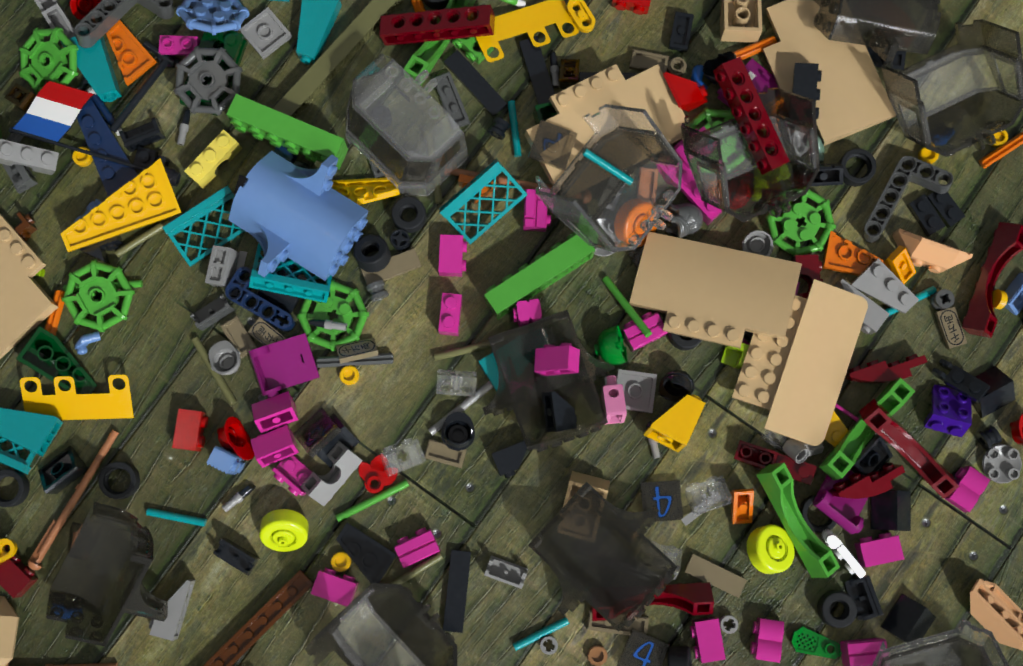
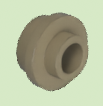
M674 57L669 61L668 71L671 74L680 76L686 71L687 64L684 59ZM674 65H679L680 69H675Z

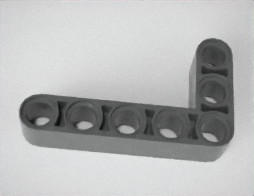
M102 0L75 26L74 31L77 42L83 48L92 47L136 3H139L162 19H170L174 16L173 0Z
M902 157L865 225L863 232L865 241L875 243L880 239L909 182H913L936 193L944 194L951 188L953 175L944 169L915 157ZM909 165L911 169L907 170L904 169L902 166ZM925 172L929 174V176L923 177L920 173ZM945 180L948 184L942 185L938 181ZM900 181L903 185L897 186L893 182ZM892 197L895 201L888 202L885 198ZM883 213L886 217L879 218L876 214ZM874 229L877 231V234H869L868 230Z

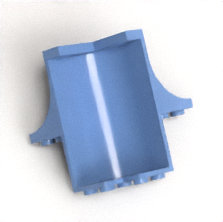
M271 151L250 170L246 176L247 181L244 183V186L239 187L234 197L228 220L251 234L261 245L264 258L261 260L258 274L262 277H265L269 272L273 273L281 261L284 262L289 258L326 281L330 275L334 276L340 265L344 266L349 258L348 252L353 244L362 238V229L368 222L366 217L369 211L331 188L333 185L332 178L338 169L336 167L338 158L334 155H330L321 163L320 168L306 169L294 165Z

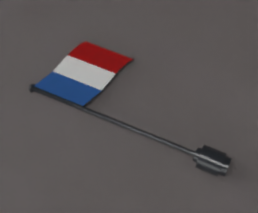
M49 81L38 92L26 114L14 127L11 126L8 129L10 134L17 133L143 171L147 169L59 142L71 129L83 107L95 94ZM164 165L171 186L177 187L180 182L181 172Z

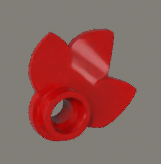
M382 454L376 456L370 464L361 462L358 469L359 476L365 481V488L370 493H378L384 486L391 485L398 475L397 468H387L386 460ZM374 479L378 481L376 487L371 486V481Z

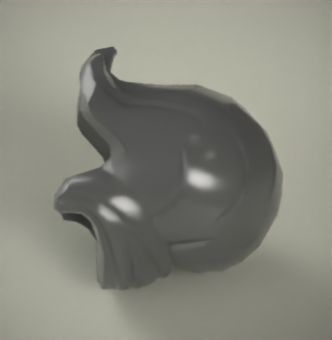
M671 201L667 202L664 217L672 226L666 228L665 232L683 238L688 234L697 232L701 228L703 214L696 205L692 203L674 205Z

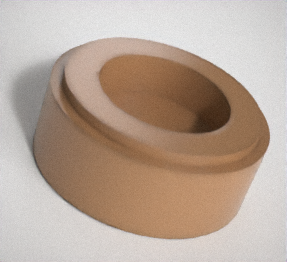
M593 645L587 652V658L594 666L603 665L608 657L607 651L601 645Z

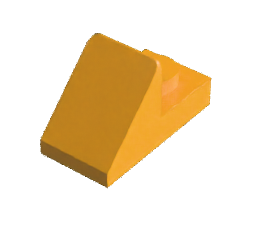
M901 245L884 261V264L903 284L916 273L906 248Z

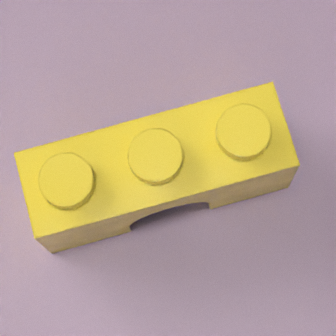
M223 129L184 172L202 189H205L216 177L215 170L225 160L230 162L242 147Z

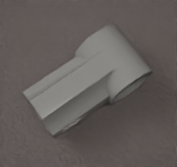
M791 438L783 445V452L798 464L804 462L808 456L822 453L824 449L823 444L811 446Z

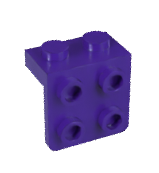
M935 384L932 387V410L924 420V427L962 437L972 425L971 399L955 389Z

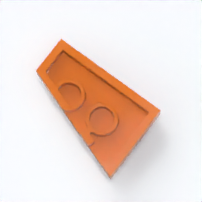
M121 20L106 33L127 86L157 63Z
M831 231L826 243L822 268L859 276L879 257L865 249H860L853 245L851 241L843 239L836 235L837 233Z

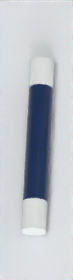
M88 88L87 92L95 94L92 99L111 126L115 118L93 88ZM121 127L116 132L117 136H120Z

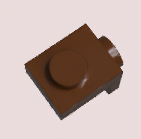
M19 211L17 216L21 219L22 223L14 228V230L25 241H28L31 238V234L37 230L34 225L35 220L28 213L25 215Z

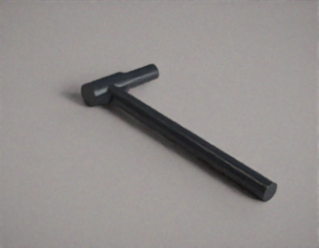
M147 40L143 43V47L157 55L159 64L109 129L114 133L121 127L165 68H175L176 63H179V59L173 55H161L159 48Z

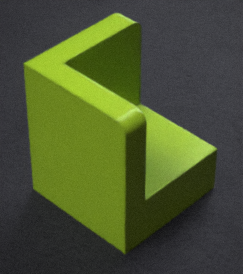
M742 343L741 349L725 346L720 362L736 369L741 368L749 345Z

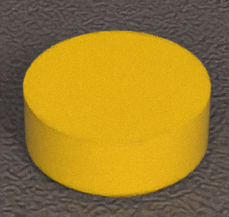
M994 128L988 133L987 141L993 147H1000L1008 141V133L1003 128Z
M931 145L922 147L918 152V159L929 164H933L939 157L938 150Z
M78 147V148H81V149L90 151V150L87 149L86 147ZM74 151L72 154L73 161L80 167L89 166L93 161L91 155Z
M996 289L993 291V307L1000 310L1007 304L1008 295L1005 291Z
M351 365L343 367L339 373L340 380L346 385H354L360 376L359 371Z
M337 552L331 559L332 568L338 572L348 570L352 563L351 558L346 552Z

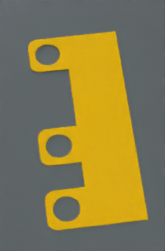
M546 0L496 16L494 35L479 36L476 39L486 60L494 62L504 57L498 41L527 32L532 44L535 47L549 44L551 41L545 26L556 23L564 38L577 35L579 30L569 16L564 0ZM563 24H572L574 31L572 33H565L562 29ZM542 32L545 35V41L542 43L536 42L534 34ZM488 48H497L499 55L496 58L489 57L487 54Z
M110 375L108 377L110 393L76 394L75 382L71 376H57L54 378L56 395H42L41 382L37 377H23L20 379L25 412L55 416L60 420L134 418L129 379L126 375ZM114 379H123L125 387L122 390L115 389L113 386ZM60 380L70 382L71 388L69 391H62L58 387ZM34 381L37 384V390L35 392H28L24 387L25 382Z

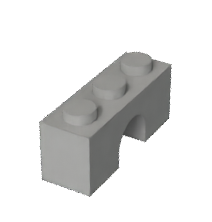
M0 139V164L9 166L14 164L24 165L32 168V171L52 175L56 171L58 152Z
M340 441L327 455L333 463L330 472L326 475H318L313 471L300 486L308 496L322 506H325L332 499L333 495L363 461Z

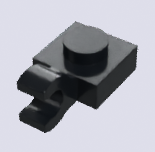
M138 147L133 164L149 168L155 161L161 158L163 165L169 166L170 160H167L164 156H159V152L156 150Z

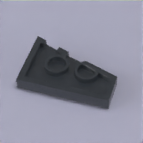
M347 522L336 540L355 562L362 574L369 580L373 588L376 589L397 554Z

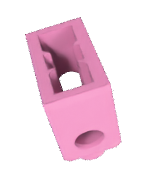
M606 376L604 378L605 386L602 387L601 391L604 425L624 423L627 411L623 385L617 384L616 376Z

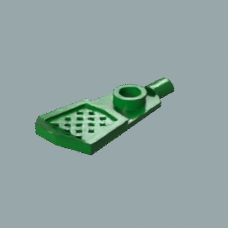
M803 626L793 632L791 644L795 652L831 659L841 657L842 652L839 643ZM829 645L833 646V651L831 653H828L827 647Z

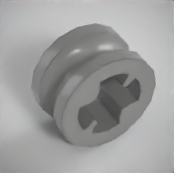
M724 615L720 618V629L723 632L732 634L737 631L738 621L735 617ZM729 619H732L733 627H729L726 630L724 621L728 622Z
M552 636L544 637L540 642L542 652L547 655L554 654L558 649L557 640ZM548 639L552 640V644L555 645L551 651H546V647L543 646L544 641L548 642Z

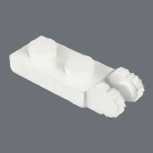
M823 530L821 534L822 539L831 549H834L833 552L840 561L844 559L847 562L844 566L851 575L856 573L860 579L865 576L866 572L831 530Z

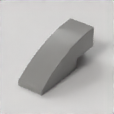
M34 0L51 28H62L68 38L76 36L74 26L58 0Z

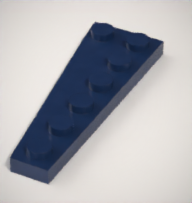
M91 98L77 117L89 150L131 163ZM92 156L108 197L139 175L134 168Z

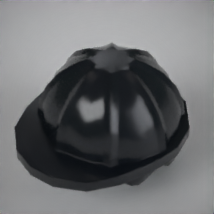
M729 51L718 54V57L707 60L703 65V74L711 83L719 84L715 79L713 70L721 64L737 58L736 54Z
M673 370L665 374L661 379L659 393L666 400L680 401L687 394L691 395L695 388L694 381L686 371Z
M454 412L447 416L443 423L441 438L449 449L455 451L465 450L474 441V425L471 418L465 413Z

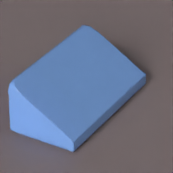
M1019 273L1005 290L1008 295L1005 308L1016 316L1023 308V273Z

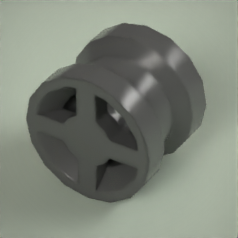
M383 280L366 286V290L371 294V302H376L389 296L388 291L384 288L385 283Z
M947 289L934 293L930 299L932 307L939 311L951 307L955 301L953 293Z

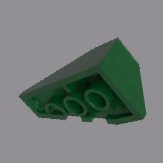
M40 326L16 358V360L54 382V378L57 376H71L75 382L76 394H92L97 386L58 337ZM60 380L58 383L59 386L67 391L71 388V384L67 380Z

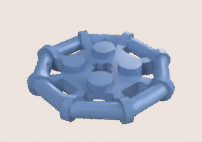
M184 0L176 8V14L184 20L188 29H197L216 35V33L230 30L238 31L241 29V24L249 17V10L239 0Z

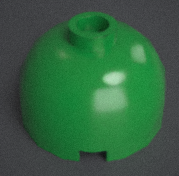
M611 326L604 329L597 338L598 344L594 345L596 355H600L607 364L620 365L628 361L627 349L623 344L624 337L619 326Z

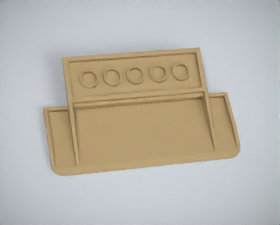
M814 279L807 299L797 295L794 296L784 340L753 333L732 398L769 410L764 429L811 446L822 444L868 309L866 299Z

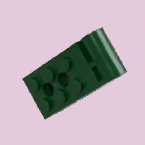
M231 30L216 33V35L204 31L199 47L219 49L223 47L234 62L240 66L248 42L244 40L243 34ZM203 55L206 61H213L215 57ZM197 58L193 61L191 67L198 62ZM222 59L219 63L225 71L230 69ZM233 75L228 76L229 84L227 87L230 89L233 83ZM187 76V79H186L184 85H186V84H187V81H189V76ZM205 76L204 85L211 84L212 77L208 78ZM190 90L185 92L192 101L195 99L196 96ZM224 92L217 99L218 103H221L229 94ZM180 98V104L187 106ZM201 100L200 105L212 106V102Z

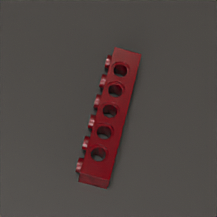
M491 4L389 14L381 16L379 35L385 46L494 35L495 14Z
M741 57L721 64L713 70L715 79L723 91L724 98L731 108L732 115L740 127V132L743 134L748 144V149L752 153L761 174L764 175L789 163L790 160Z

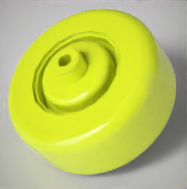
M290 509L273 510L262 518L259 537L261 542L272 550L279 552L294 551L306 543L309 524L307 519L297 511Z
M769 524L758 527L751 532L747 540V554L750 562L758 571L764 574H775L783 572L791 566L795 553L794 544L782 527Z

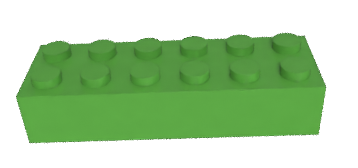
M238 94L235 95L226 114L230 119V123L235 126L234 129L237 131L252 133V136L262 141L264 138L270 141L271 145L278 148L281 146L288 148V152L294 155L302 154L305 156V159L314 163L316 161L323 163L330 155H334L338 158L336 167L339 170L348 152L344 138Z
M583 231L579 233L573 232L567 237V241L562 244L560 242L556 243L550 248L552 251L546 255L541 253L534 259L535 262L532 264L526 263L518 269L519 272L515 275L509 274L502 279L503 283L496 286L494 284L486 289V294H484L485 303L497 320L511 312L516 307L518 301H528L593 258L595 248Z

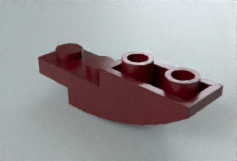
M917 354L906 357V362L900 363L899 360L889 364L886 363V360L879 363L877 359L868 362V367L861 369L860 366L849 369L850 373L846 374L845 379L870 384L888 383L898 378L905 379L912 376L910 368L927 363L925 355L918 357Z
M742 440L739 441L734 456L735 460L761 470L769 464L785 462L795 481L810 486L817 466L806 462L798 464L788 456Z
M886 463L879 471H874L867 475L860 473L850 475L848 480L834 484L829 492L835 497L850 499L876 496L892 489L891 480L905 473L903 465Z

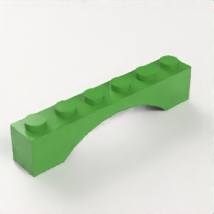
M449 0L446 8L471 7L476 0ZM451 39L424 42L404 67L405 78L421 87Z
M898 378L887 385L876 398V401L892 416L908 401L915 390L903 379ZM860 417L819 467L833 480L842 479L855 464L861 451L876 432Z
M785 462L769 464L756 474L811 578H828L840 568V565L832 550L813 533L802 517L794 496V479Z

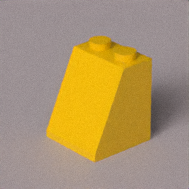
M687 394L653 422L643 435L676 452H680L687 445L706 403L701 401L702 399L696 395Z

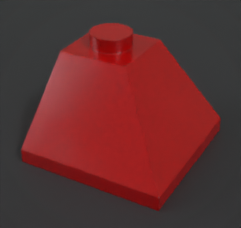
M668 72L663 73L679 108L690 112L708 102L706 98L708 92L704 85L701 86L697 82Z

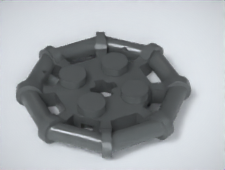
M196 46L189 55L179 64L176 63L175 65L176 83L173 90L174 94L181 98L193 114L208 113L221 115L222 111L232 103L235 95H240L242 67H239L223 47L219 49ZM203 55L215 57L213 61H206ZM197 58L198 62L190 69L187 68ZM222 59L230 69L225 71L219 63ZM184 72L188 73L189 81H187L186 85H183ZM233 75L232 89L227 87L229 84L228 76ZM205 76L208 78L212 77L211 84L204 85ZM190 90L196 96L195 99L192 101L185 92ZM224 92H227L229 95L221 103H218L217 99ZM201 100L211 101L212 106L200 105Z

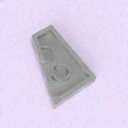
M879 258L875 259L850 284L864 294L881 301L901 313H906L919 301Z

